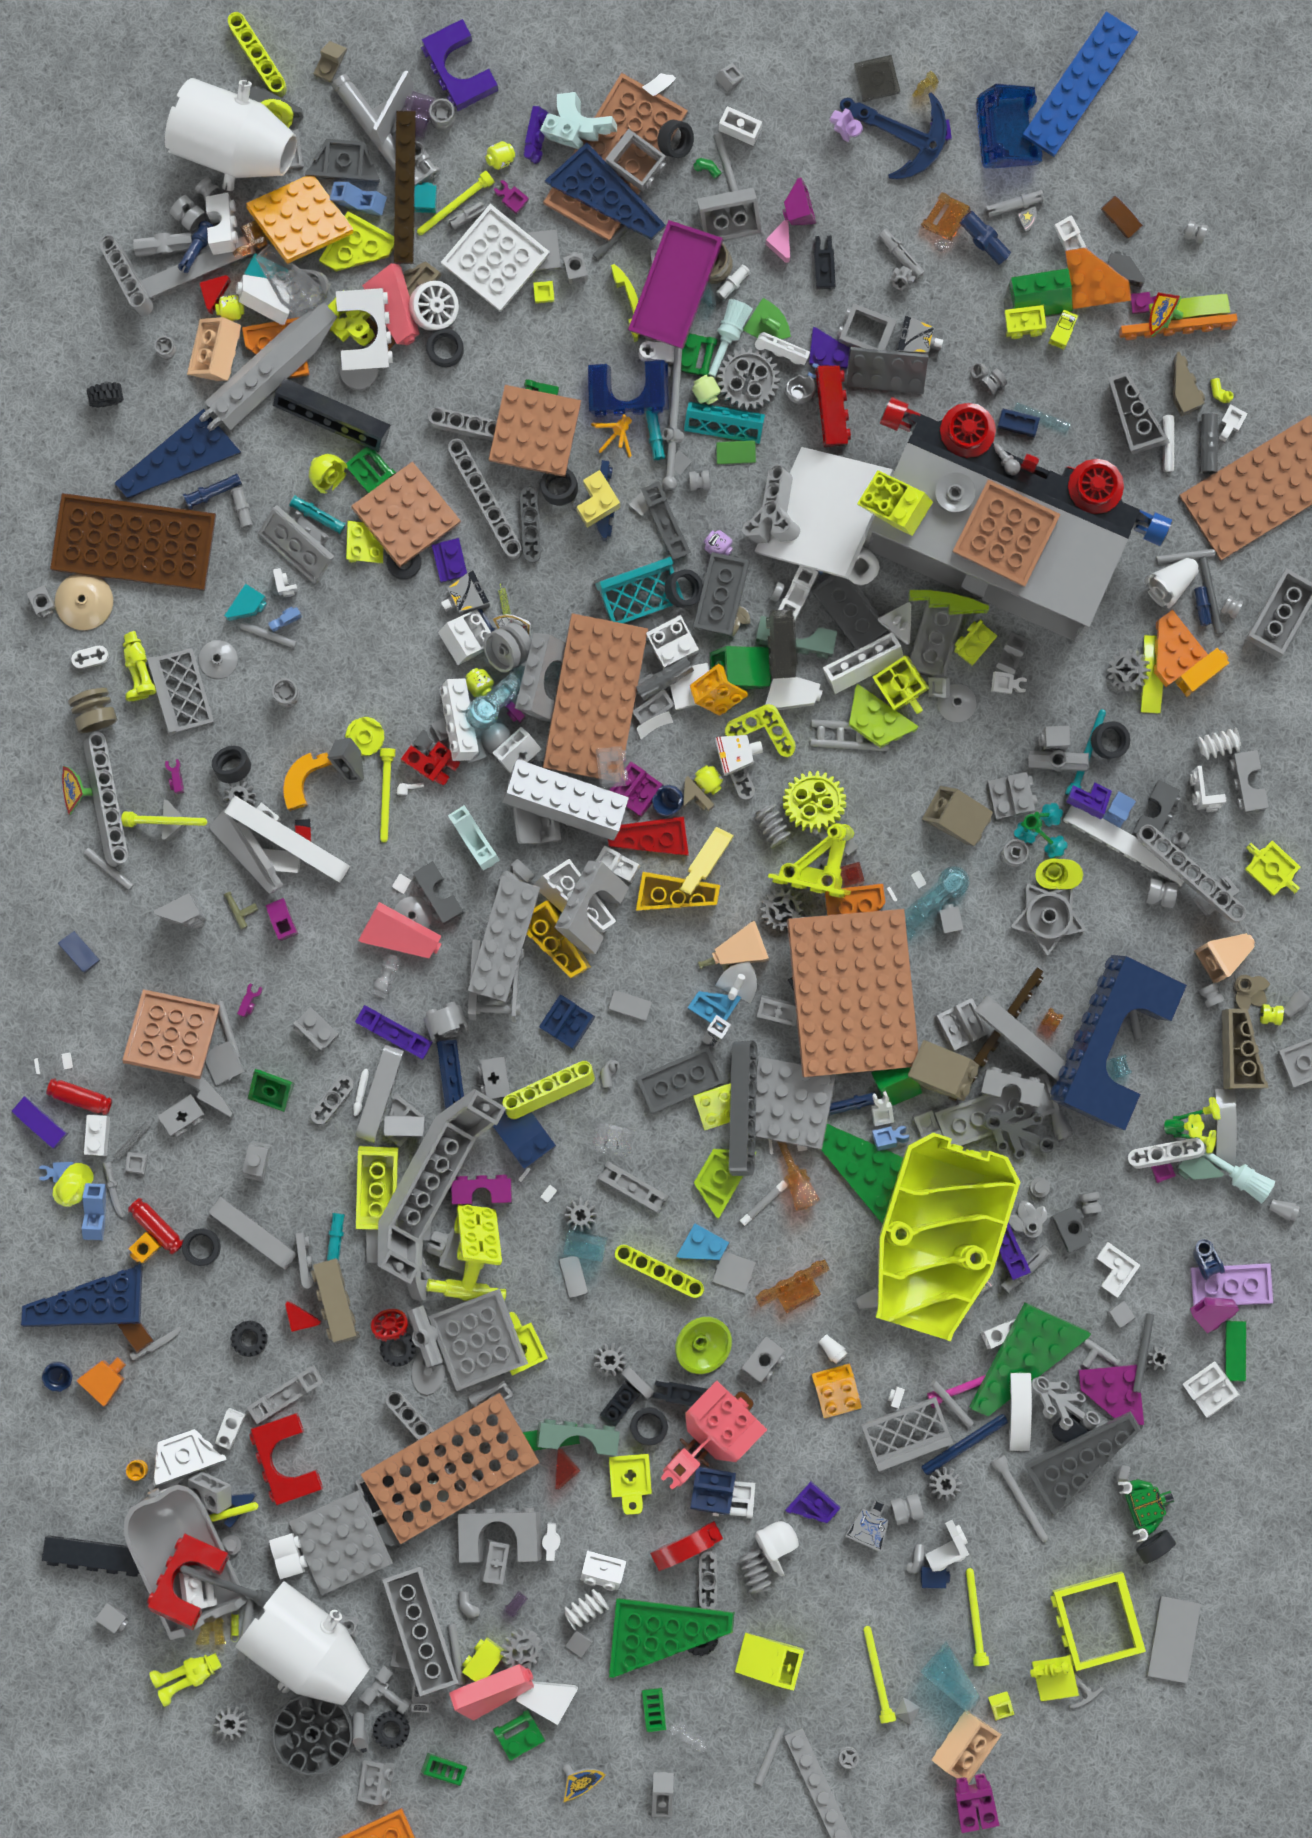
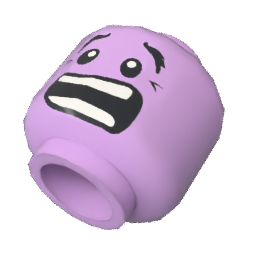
M720 530L712 531L703 542L705 543V550L710 554L714 552L729 556L733 550L731 547L732 539Z

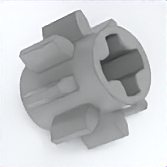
M905 266L900 269L896 267L890 280L893 281V287L902 291L905 288H911L915 276H912V269Z
M1154 1346V1352H1148L1151 1360H1148L1147 1363H1153L1154 1370L1158 1366L1165 1370L1164 1365L1166 1363L1171 1364L1168 1361V1357L1172 1354L1164 1352L1166 1347H1162L1159 1351ZM1157 1354L1164 1356L1161 1359L1162 1363L1155 1361Z

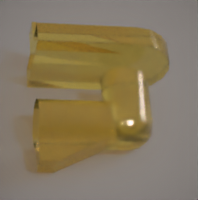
M930 70L926 78L917 84V88L912 94L914 98L918 95H923L925 89L930 85L934 90L938 87L939 81L934 72Z
M216 1618L215 1623L204 1622L205 1624L200 1627V1634L196 1640V1645L210 1644V1632L214 1631L215 1645L226 1644L223 1633V1619Z

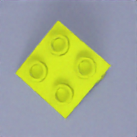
M347 521L346 559L349 560L348 562L383 563L384 548L363 522Z
M731 1083L694 1095V1101L704 1130L730 1122Z
M1070 1656L1032 1661L1033 1669L1030 1670L1032 1678H1036L1041 1701L1079 1696Z

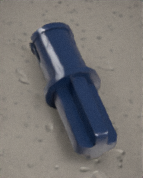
M1205 586L1194 589L1197 603L1195 608L1198 609L1201 626H1208L1212 623L1209 609L1211 604L1208 603L1207 588Z

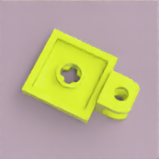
M336 298L328 305L337 316L330 331L341 341L344 342L351 336L358 344L366 346L375 337L373 330L366 322L371 316L368 312L363 310L338 312ZM346 313L347 317L345 319L343 317L340 318V315ZM364 334H368L367 338L362 339Z
M510 1312L509 1314L519 1341L522 1345L527 1346L525 1357L528 1362L524 1366L511 1370L510 1373L513 1376L548 1359L532 1323L530 1322L522 1326L518 1316L514 1312Z
M649 1454L609 1457L612 1497H622L625 1514H640L643 1508L642 1495L652 1494ZM628 1470L636 1473V1477L631 1482L628 1478H625ZM635 1502L637 1505L636 1509H630L629 1503Z

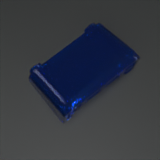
M994 84L978 95L976 109L981 158L984 168L996 169L1031 166L1042 162L1043 153L1040 147L1037 145L1032 146L1030 141L1022 137L1030 124L1028 111L1037 102L1035 87Z

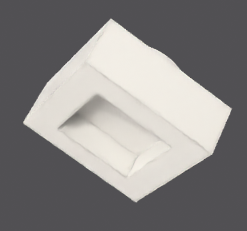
M897 1386L895 1390L891 1389L888 1401H891L890 1406L899 1409L905 1389Z

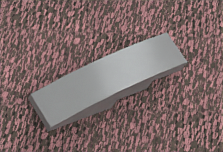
M187 1076L184 1078L185 1082L200 1090L197 1098L230 1117L234 1116V1112L224 1098L203 1076H201V1079Z

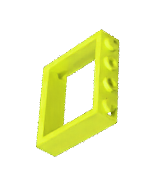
M1123 1572L1113 1573L1052 1591L1053 1596H1050L1053 1608L1057 1607L1059 1614L1056 1616L1057 1624L1064 1631V1635L1061 1636L1064 1647L1069 1649L1070 1654L1067 1656L1071 1657L1072 1666L1076 1671L1146 1652ZM1116 1582L1134 1647L1080 1662L1062 1596Z

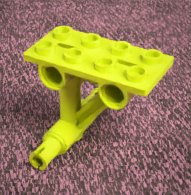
M833 824L828 828V836L796 863H786L781 867L779 874L769 873L768 877L773 878L772 882L788 885V882L792 883L791 887L807 889V886L811 887L810 891L825 893L829 891V895L844 898L845 895H850L851 891L841 889L842 869H840L845 843L853 838L854 830L847 824ZM830 849L827 866H824V870L808 867ZM792 867L795 871L793 876H791L790 870ZM830 876L833 880L831 885L828 884V878Z
M458 1204L454 1232L460 1234L457 1259L466 1261L463 1280L446 1279L445 1281L428 1279L426 1291L443 1293L446 1297L469 1301L498 1289L476 1282L484 1265H501L502 1256L496 1210L488 1207ZM500 1289L505 1301L506 1289Z

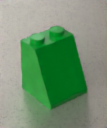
M725 646L709 653L710 669L717 664L722 665L728 682L743 690L764 689L770 686L771 673L769 672L771 657L767 647Z

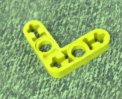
M772 704L763 705L729 721L726 725L725 733L727 736L747 735L765 727L781 756L789 757L795 751V741L777 708ZM766 710H767L768 712H773V713H772V716H771V718H772V720H773V723H771V724H770V722H771L770 717H769L768 715L765 716ZM753 717L757 724L749 726L746 723V719ZM740 721H742L743 726L738 729L737 733H735V731H730L732 726L734 728L739 727L741 725ZM779 726L782 728L783 733L776 735L773 733L772 728ZM784 737H785V739H784L785 744H786L787 746H789V745L791 746L790 749H789V751H788L787 749H783L784 743H783L782 739H783Z

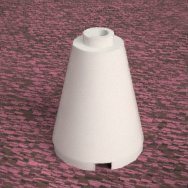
M1185 558L1148 575L1144 583L1145 586L1148 585L1150 588L1148 591L1149 595L1158 605L1162 607L1166 605L1168 606L1167 608L1172 607L1198 574V564L1194 559Z

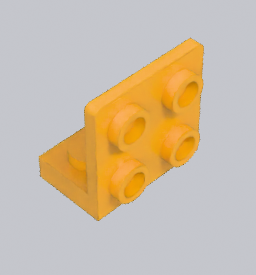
M717 664L690 684L695 704L719 716L726 713L730 708L748 696L747 691L728 682L724 667L720 664Z
M850 1363L811 1374L823 1418L862 1408Z

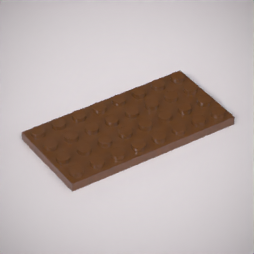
M62 493L50 569L51 571L205 591L216 513Z

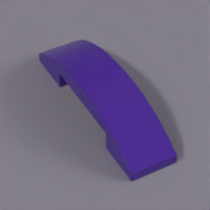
M366 1005L363 1006L355 1020L357 1024L421 1059L425 1058L433 1043Z
M1008 1223L999 1253L1012 1280L1030 1274L1031 1271Z

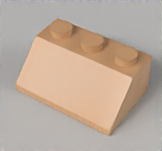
M224 317L200 319L187 375L214 381H228L233 358L236 354L237 341L240 337L241 325Z
M965 1710L941 1747L936 1751L932 1761L955 1778H967L969 1784L1002 1734Z

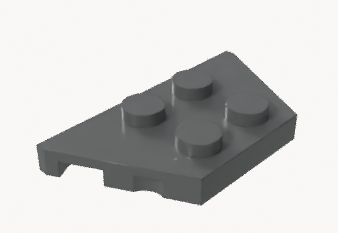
M326 139L322 149L314 157L310 168L305 172V176H315L316 178L380 183L365 142Z

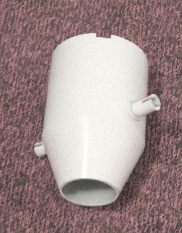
M191 78L179 90L177 97H180L176 107H171L165 131V147L170 150L168 152L225 173L222 188L225 190L227 186V191L234 190L236 178L284 175L293 161L297 147V136L265 105L249 98L251 82L248 81L246 85L247 80H240L238 94Z
M283 1582L263 1607L264 1614L259 1620L256 1618L253 1620L235 1647L279 1680L278 1689L281 1690L285 1686L282 1693H288L291 1689L299 1695L344 1705L370 1668L346 1627L339 1623L342 1619L340 1612L336 1617L334 1616L338 1612L337 1610H332L330 1614L326 1613L288 1583Z

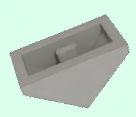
M164 800L163 817H183L168 800ZM162 824V840L169 841L186 825Z

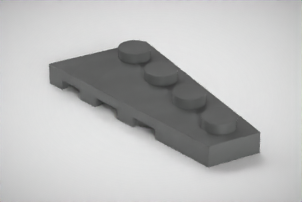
M609 573L594 580V583L614 577V575ZM610 590L606 592L609 601L615 603L619 593ZM621 595L617 605L627 609L631 599ZM634 601L630 611L639 614L642 609ZM616 608L613 613L615 621L622 620L625 612ZM647 615L623 623L648 628V632L656 628Z

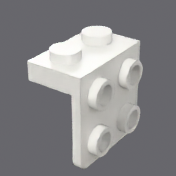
M1197 766L1192 771V774L1189 775L1190 785L1194 786L1195 792L1192 794V803L1196 805L1197 810L1206 809V812L1218 811V808H1221L1226 802L1225 794L1205 796L1202 766Z
M953 1520L945 1523L953 1540L925 1554L932 1571L944 1570L949 1564L960 1562L969 1555L965 1544L968 1543L960 1525L955 1526Z

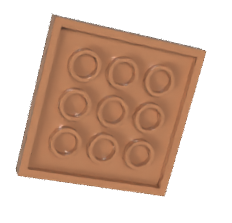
M505 385L489 461L565 477L581 400Z
M413 461L351 506L352 510L399 567L461 523V520Z
M988 479L952 552L1025 587L1061 514Z
M143 989L122 1059L123 1063L201 1079L219 1015L220 1005Z

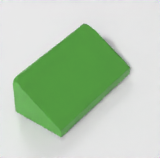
M755 441L716 443L717 464L756 463Z

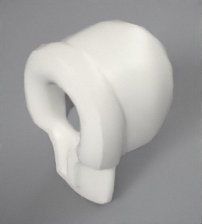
M862 547L848 578L854 584H868L878 575L880 569L879 560L870 550Z
M778 1521L764 1529L758 1530L755 1537L760 1549L763 1551V1555L769 1560L773 1571L777 1572L779 1576H785L778 1558L795 1550L799 1546V1542L792 1526L786 1522Z

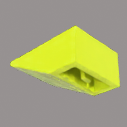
M877 470L857 505L893 527L913 536L933 501L925 492Z
M745 1633L735 1672L794 1691L804 1649Z

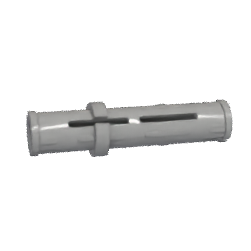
M1039 190L1026 195L1023 193L1020 194V197L986 206V211L995 210L987 213L988 218L1019 208L1026 209L1029 205L1045 202L1044 196L1036 198L1041 196L1043 192Z
M887 228L878 235L881 241L889 248L888 251L893 253L905 267L912 269V276H915L916 280L924 274L925 271L901 245L902 242L897 240Z
M1045 1245L1027 1260L1031 1273L1052 1255V1252ZM1030 1274L1012 1280L1010 1276L1001 1284V1287L1008 1294H1011L1018 1285L1026 1282V1278Z

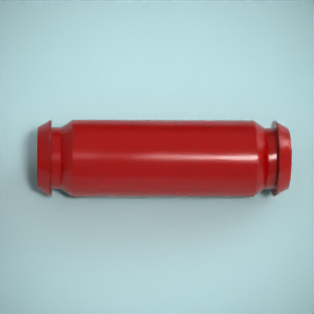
M56 1078L50 1080L46 1090V1094L49 1097L53 1096L54 1099L97 1114L103 1113V1115H107L112 1105L110 1097L106 1098L103 1094L63 1080L56 1081Z
M141 1198L135 1200L129 1206L128 1212L132 1213V1217L165 1250H168L169 1254H175L182 1247L183 1240H180L179 1235L148 1203L143 1202Z

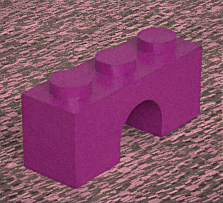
M487 1175L476 1176V1180H468V1176H456V1180L451 1184L452 1204H473V1194L478 1188H486L490 1191L492 1203L512 1202V1179L507 1178V1175H495V1179H488Z

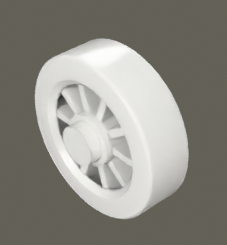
M429 281L419 285L413 291L409 300V310L418 326L425 330L437 331L450 326L454 322L458 314L459 303L455 292L449 285L441 281ZM419 298L425 301V303H418ZM419 307H424L425 310L420 313ZM426 313H428L427 320L422 317Z

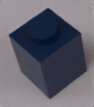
M921 1566L922 1588H946V1583H950V1571H946V1568L941 1571H932L930 1566Z

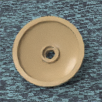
M73 574L66 578L57 589L55 595L56 611L60 619L69 627L77 630H91L102 625L110 616L113 608V594L109 585L101 577ZM85 596V600L79 602V597Z

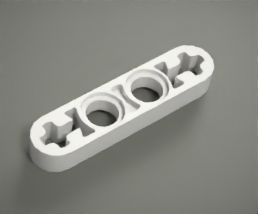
M1191 1138L1134 1149L1129 1153L1128 1160L1134 1168L1141 1169L1199 1158L1204 1155L1206 1147L1200 1139ZM1194 1144H1198V1146L1200 1147L1198 1148V1152H1194V1150L1191 1149L1194 1148ZM1185 1145H1186L1187 1148L1189 1149V1150H1187V1151H1188V1154H1186V1149H1185V1147H1184ZM1174 1147L1182 1149L1179 1156H1172L1171 1151ZM1157 1150L1162 1151V1157L1159 1160L1152 1159L1153 1152ZM1136 1155L1142 1157L1141 1159H1139V1163H1136V1161L1133 1160L1136 1159Z

